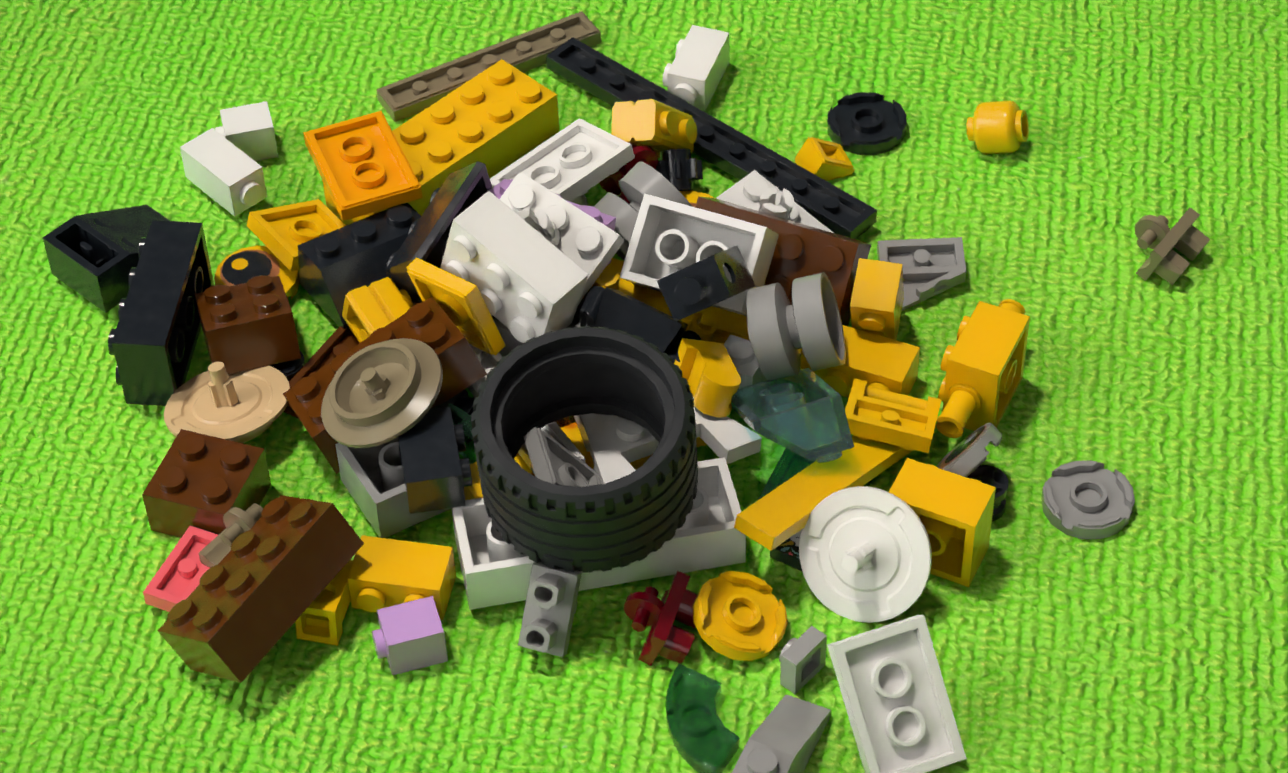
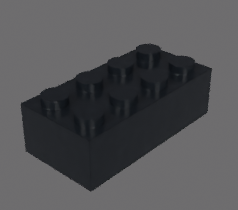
M152 220L147 237L140 239L138 249L139 261L137 267H132L130 270L129 292L127 298H121L118 310L119 322L117 328L111 329L109 333L108 350L110 355H115L117 363L116 383L123 388L126 404L166 406L171 395L175 394L176 390L185 383L202 327L195 294L204 292L207 288L214 286L202 223Z

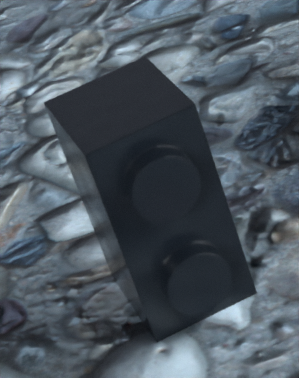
M450 407L430 409L415 426L398 437L410 514L466 506L464 487L472 486L469 459H459L458 453L466 451L462 424L453 425Z

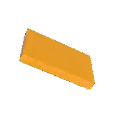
M382 111L303 133L306 147L342 221L423 198L422 187Z

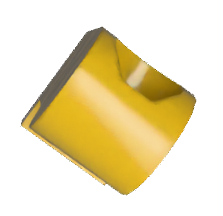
M682 338L674 365H678L682 371V378L687 379L694 396V406L709 416H729L732 410L731 398L740 387L741 377L724 343Z
M353 560L347 562L295 621L297 639L338 646L343 633L342 622L351 601L347 578Z

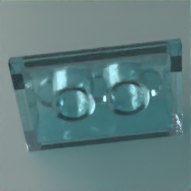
M809 368L801 369L798 375L770 381L766 380L740 388L731 398L733 410L755 432L810 461L816 460L819 463L833 461L843 455L842 451L854 447L841 395Z

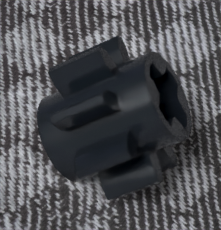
M690 149L660 151L661 160H658L655 170L662 174L679 191L693 190V182L703 179L702 160L691 158Z

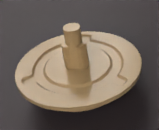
M214 362L208 366V371L188 380L176 390L175 394L171 395L164 409V421L170 433L177 437L181 429L245 443L265 432L284 412L288 401L283 393L291 389L290 384L282 372L271 366L228 375L223 362Z

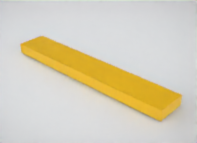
M853 435L737 514L734 528L772 551L805 527L810 513L823 499L845 488L864 486L912 451L880 441L859 439Z

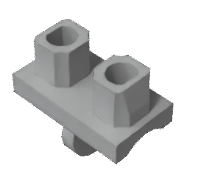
M541 562L532 564L518 642L519 646L564 657L567 654L573 618L578 603L577 596L582 572H568L560 568L554 569L547 567L546 564Z

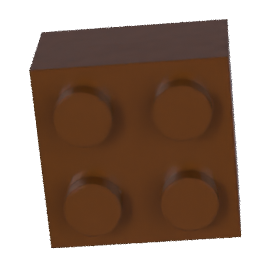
M256 276L248 280L247 283L233 286L215 285L207 288L204 292L195 294L203 336L211 364L223 362L228 375L301 358L293 313L280 276Z
M181 429L142 494L150 529L182 538L191 525L219 535L226 529L223 516L227 511L234 507L246 511L254 503L260 505L270 488L271 481L265 449Z

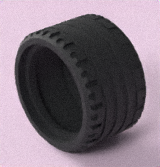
M590 326L570 327L544 333L537 338L534 337L526 341L521 346L515 347L510 351L511 353L502 357L497 362V366L489 371L486 375V381L481 383L478 389L479 396L475 398L473 403L471 424L486 512L488 517L492 519V525L496 531L501 533L505 542L513 544L514 550L521 555L526 554L530 560L536 563L541 562L546 564L547 567L560 568L568 572L583 571V573H593V571L600 570L602 572L609 571L617 567L622 568L637 560L640 561L651 552H656L662 548L666 541H670L676 535L677 528H682L686 522V516L690 514L693 508V499L696 498L698 485L694 400L687 379L682 378V371L678 365L672 364V359L666 353H661L657 346L647 343L639 336L630 335L621 330ZM592 413L615 415L634 421L647 429L659 442L652 456L640 468L628 476L606 484L584 487L555 485L540 480L525 471L514 460L525 442L523 436L535 426L541 429L549 423L569 416Z

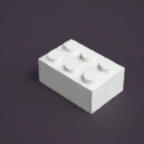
M490 191L453 219L440 267L442 270L477 285L490 314L503 323L510 330L514 338L521 343H526V341L534 337L537 338L544 333L567 328L573 321L589 275Z
M644 193L619 278L636 285L661 291L657 280L738 245L755 283V286L752 288L764 286L779 234L765 226ZM723 265L725 275L728 278V280L732 283L731 275L728 269ZM748 290L712 306L747 316L746 296Z

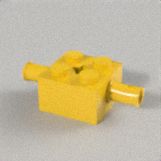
M1005 299L1000 302L999 306L979 301L971 317L966 315L963 317L957 333V343L955 346H947L941 362V370L946 371V376L942 381L938 398L942 399L941 401L943 402V411L937 418L936 427L943 435L950 438H959L962 436L964 428L976 431L988 422L997 428L1023 378L1030 316L1024 315L1025 309L1019 302Z

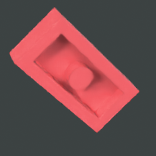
M190 525L143 591L145 603L170 612L177 603L187 599L200 584L201 576L210 568L201 563L198 553L218 535Z

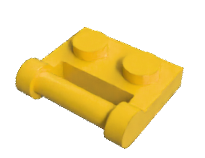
M854 378L842 418L840 432L854 435L863 440H875L896 445L908 451L916 450L929 453L942 399L928 396V400L870 387L867 386V381Z

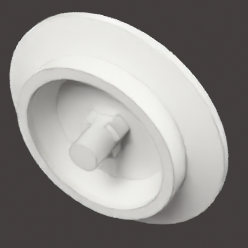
M856 486L834 492L818 503L812 510L800 536L799 558L808 586L828 609L850 620L872 623L889 620L900 615L918 600L929 580L932 551L926 529L918 515L907 503L885 490L868 486Z

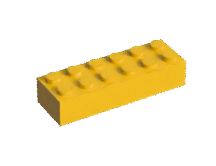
M501 59L394 129L392 132L422 187L423 198L408 203L422 216L430 204L433 192L437 188H441L449 174L479 161L486 165L489 178H491L559 131L557 94ZM323 181L326 206L342 221ZM383 210L348 219L342 222L347 226L356 221L379 213Z

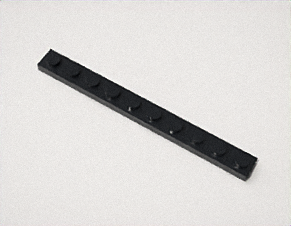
M572 37L546 56L547 69L611 106H614L615 102L633 101L636 103L637 100L654 99L691 115L697 126V138L692 151L694 154L739 180L752 171H757L775 187L777 186L780 191H783V188L788 190L793 195L794 202L833 233L856 240L876 223L877 210L581 41Z

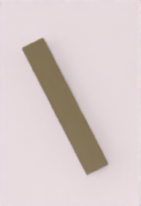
M581 11L376 89L377 100L394 122L422 112L501 59L521 72H526L546 64V56L572 37L589 47L601 43V32Z

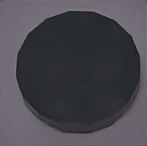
M859 92L847 95L838 100V105L834 108L831 107L828 111L827 133L832 142L841 144L844 151L858 155H877L889 152L900 145L906 135V113L895 100H893L892 104L884 100V95L878 93Z

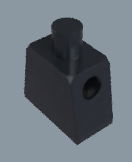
M738 245L657 280L675 322L755 286ZM723 265L728 269L732 283L726 277Z

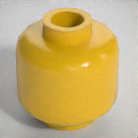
M1011 100L980 103L976 107L974 116L967 119L966 130L968 140L975 141L978 150L983 154L1013 153L1020 148L1022 142H1026L1028 139L1027 113L1025 110H1020L1019 106Z

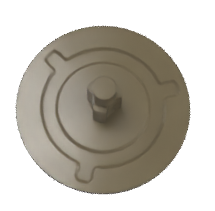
M409 338L375 343L356 352L339 368L325 392L321 406V417L326 431L338 443L353 448L378 446L401 436L426 415L439 394L443 379L442 364L439 357L427 344Z

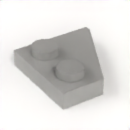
M962 237L878 241V261L903 264L904 301L902 311L965 282L966 264Z

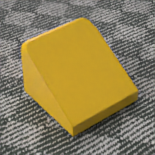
M808 137L795 157L797 165L825 181L849 176L855 171L841 144Z

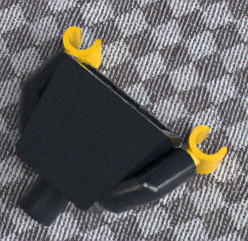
M618 272L615 273L614 279L610 282L601 281L603 275L601 273L594 282L593 287L590 288L579 311L580 327H605L639 336L647 343L657 346L661 353H666L672 359V364L675 362L682 338L711 341L718 327L717 323H715L710 330L700 329L698 324L703 317V313H697L694 315L689 329L685 331L688 326L687 323L681 320L675 322L672 316L619 291Z

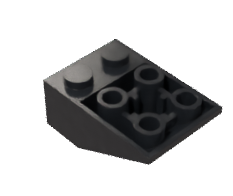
M148 205L76 215L43 237L51 273L107 313L120 303L121 298H127L129 292V273L132 267H137L139 261V242L142 237H147L151 221L170 220Z

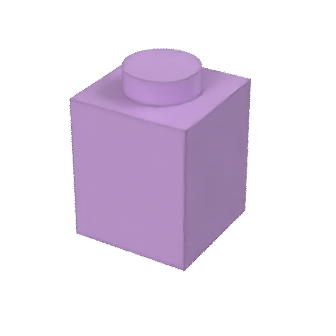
M433 596L377 610L380 629L372 631L374 647L378 659L387 657L392 675L448 661L445 634Z

